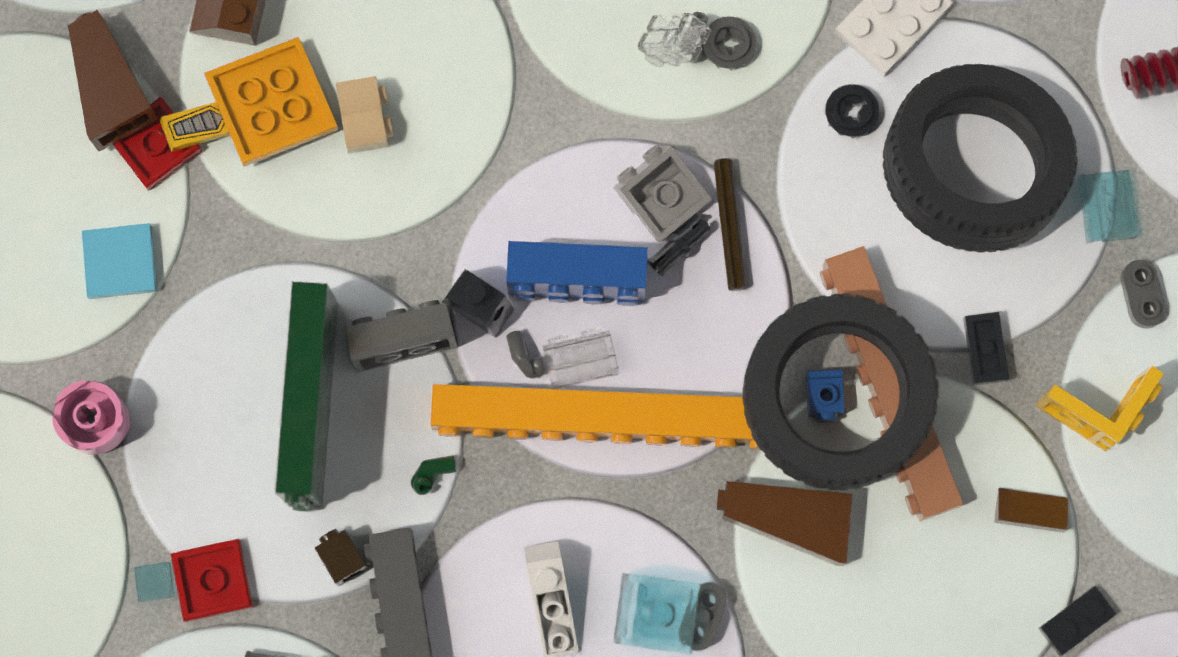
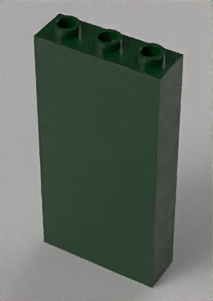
M292 281L275 494L284 503H287L288 507H292L294 511L313 512L314 506H323L338 302L328 283Z

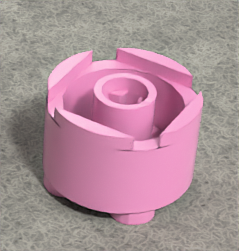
M94 381L75 382L66 387L58 395L55 402L52 422L57 435L66 444L88 455L106 453L118 446L130 429V417L126 403L115 391L102 383ZM91 411L96 414L94 416L95 422L92 424L88 423L89 417L87 415Z

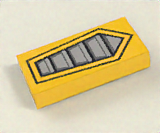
M216 102L163 116L160 119L171 152L229 136Z

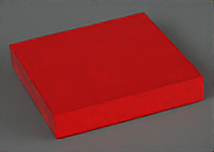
M162 97L151 103L159 120L113 144L148 191L203 151L197 144L171 152L160 119L163 116L174 114V112Z
M240 539L170 553L183 622L253 608Z

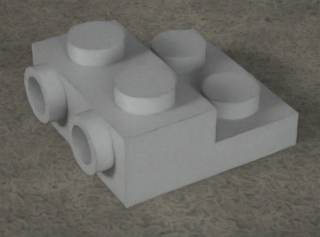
M657 144L643 154L642 157L645 162L634 169L633 166H630L623 170L616 177L619 183L613 188L630 211L638 216L655 240L661 242L712 199L674 148L667 145L661 148Z

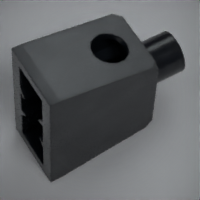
M466 269L460 274L442 300V303H446L448 307L495 338L515 310L506 295ZM500 308V311L498 312V314H497L496 317L494 318L496 312H497L498 309Z

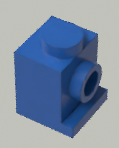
M843 369L807 372L805 384L808 417H816L817 422L837 421V416L843 415L845 412ZM822 390H829L833 396L832 400H822L820 392Z

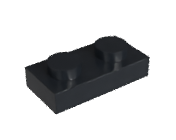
M999 312L965 316L963 322L973 386L1007 382L1009 380Z
M1093 586L1038 627V629L1056 653L1062 656L1117 613L1097 587Z

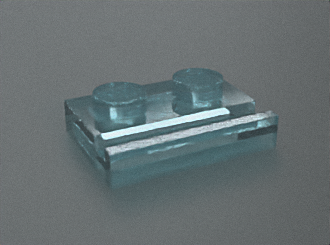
M1129 170L1100 172L1090 175L1080 174L1078 183L1086 243L1137 238L1138 231Z

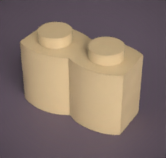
M376 76L337 82L338 101L348 153L388 147L387 138L393 137L390 117L383 118L381 105L388 104L385 85H378Z

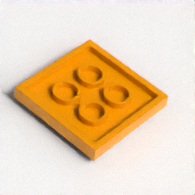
M299 37L204 73L243 167L338 130L336 121Z

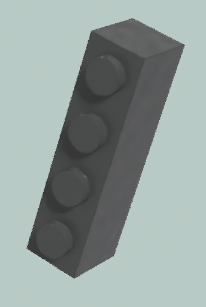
M405 528L370 534V543L364 544L367 565L373 564L375 578L369 579L372 599H379L380 613H375L377 633H384L386 644L385 648H380L381 657H433L412 529Z

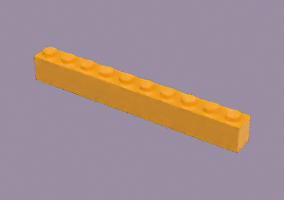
M433 384L430 426L432 430H438L439 436L457 437L459 436V431L473 432V437L493 438L494 433H507L508 439L526 440L528 439V434L542 435V440L562 441L563 436H577L576 441L586 443L597 442V437L611 438V443L631 444L632 439H646L647 445L657 446L666 445L667 440H679L680 446L700 447L701 441L715 442V447L736 448V443H750V449L760 450L746 422L743 397Z

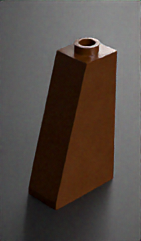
M98 9L92 13H84L77 17L75 22L68 25L86 133L91 143L100 152L159 119Z
M731 481L726 482L725 490L718 489L716 510L723 511V520L833 565L844 566L847 564L852 494Z

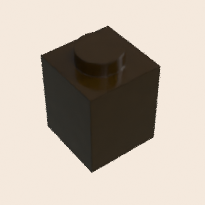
M337 529L329 531L319 538L321 544L314 547L334 583L338 586L369 569L345 529L341 532H338Z

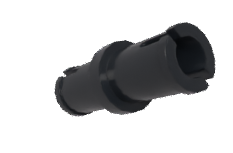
M695 215L677 234L672 233L668 237V243L652 258L648 259L650 267L654 271L658 269V275L664 276L682 257L687 258L691 254V248L711 231L709 224L705 220L700 222L702 220L701 216Z

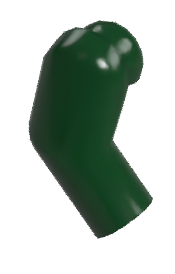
M454 455L422 461L411 479V486L414 492L419 495L428 494L439 475L455 473Z

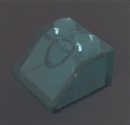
M622 573L613 643L691 654L701 584Z

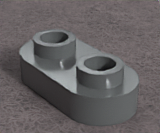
M1134 260L1122 270L1120 277L1131 321L1140 328L1148 329L1156 326L1163 320L1166 312L1165 303L1154 266L1145 260ZM1136 271H1141L1145 274L1146 280L1144 282L1136 279ZM1144 304H1150L1153 307L1154 313L1152 315L1144 312Z
M703 583L692 594L679 631L682 644L689 650H705L714 640L727 603L725 591L716 583ZM706 594L712 595L715 598L714 606H704L702 597ZM694 627L701 628L703 638L700 640L692 639L690 636L691 629Z

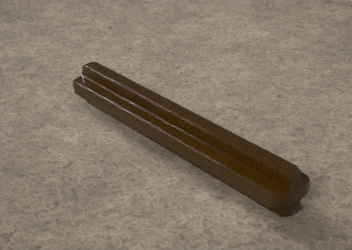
M721 158L715 160L714 172L727 284L729 291H741L746 289L747 282L733 163L730 158Z

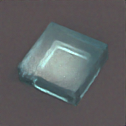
M170 562L134 567L138 602L175 597Z

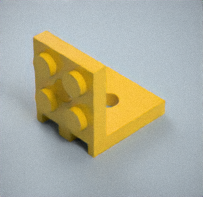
M1151 366L1138 375L1110 419L1056 384L1041 396L1035 406L1103 451H1107L1109 447L1112 448L1116 443H1120L1130 430L1133 432L1145 415L1140 410L1148 402L1152 403L1163 387L1158 382L1164 373Z

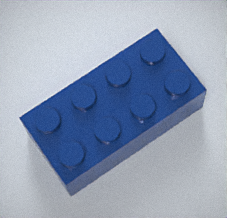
M508 241L506 275L508 295H515L514 299L518 301H534L535 296L549 297V301L555 303H567L569 298H583V303L603 304L604 300H617L618 305L636 306L638 301H645L648 247Z

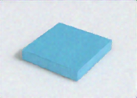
M150 223L82 231L88 299L157 292L152 226Z

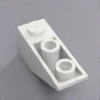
M554 541L524 547L544 657H556L579 652L559 542Z

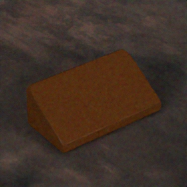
M998 488L994 523L1063 533L1067 531L1068 498Z

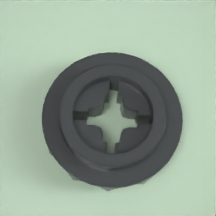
M731 16L722 17L713 21L706 28L703 35V50L707 60L714 63L717 68L722 67L733 70L742 65L745 66L754 55L756 37L752 28L744 20ZM726 31H729V36H731L733 42L739 43V45L734 46L731 55H729L725 46L719 45V43L724 42Z

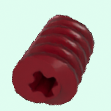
M1173 47L1170 52L1165 49L1160 50L1157 55L1149 52L1144 58L1140 55H1135L1131 61L1128 58H1122L1120 68L1124 85L1129 91H1132L1136 99L1141 97V88H1145L1148 96H1153L1154 85H1158L1161 93L1167 92L1168 82H1171L1174 90H1178V47Z

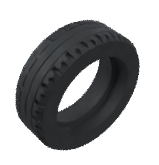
M988 64L956 65L942 69L940 72H935L929 77L924 78L920 84H916L906 95L897 110L884 143L882 156L884 159L882 163L884 179L887 181L886 186L888 191H890V196L897 204V208L923 234L943 245L958 250L962 249L978 253H990L997 250L1004 251L1017 247L1019 244H1024L1037 236L1050 223L1073 185L1074 176L1077 171L1078 158L1076 154L1078 151L1076 139L1072 133L1071 124L1068 122L1069 120L1062 111V108L1047 91L1034 81L1015 71ZM956 114L981 115L1000 122L1012 130L1027 147L1035 167V178L1032 186L1021 198L1005 203L977 202L955 193L936 177L926 161L922 146L928 128L933 122Z
M831 294V296L813 297L807 299L804 303L800 302L790 307L784 314L779 315L760 336L753 349L745 371L742 391L744 414L748 428L751 430V435L759 449L765 453V457L775 467L783 470L784 474L794 480L805 482L806 485L820 489L829 488V490H848L869 486L887 478L900 469L918 451L927 438L938 407L939 383L938 379H936L937 370L932 355L928 353L929 348L922 336L915 332L916 328L904 316H898L897 311L883 303L877 304L874 299L859 295L851 297L850 294ZM848 334L870 342L888 358L898 379L899 404L892 424L879 439L857 450L844 452L830 451L810 444L791 427L782 409L780 382L787 362L802 345L823 335Z

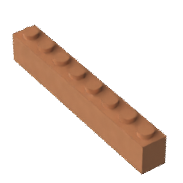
M864 246L825 259L822 266L823 270L820 271V277L826 291L831 289L833 294H850L851 297L859 295L874 299L877 304L883 303L887 305ZM845 334L844 340L850 354H856L860 366L856 367L862 386L868 385L872 398L868 399L874 418L880 417L884 430L880 431L882 436L892 424L899 404V384L895 370L888 358L875 345L860 337ZM932 424L927 438L918 451L900 469L895 471L898 482H904L909 495L905 496L909 512L912 516L917 515L919 522L957 509L963 505Z

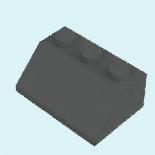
M432 300L421 303L418 310L406 312L405 308L387 312L385 318L373 320L372 317H363L352 321L353 326L345 327L351 362L357 372L458 348L447 304H440L439 300Z

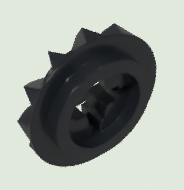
M847 84L837 88L830 94L825 106V115L829 127H832L838 135L855 138L863 134L866 135L876 125L879 117V105L876 97L867 88L856 84ZM845 102L852 108L863 104L857 113L858 121L854 120L852 116L841 119L846 111Z

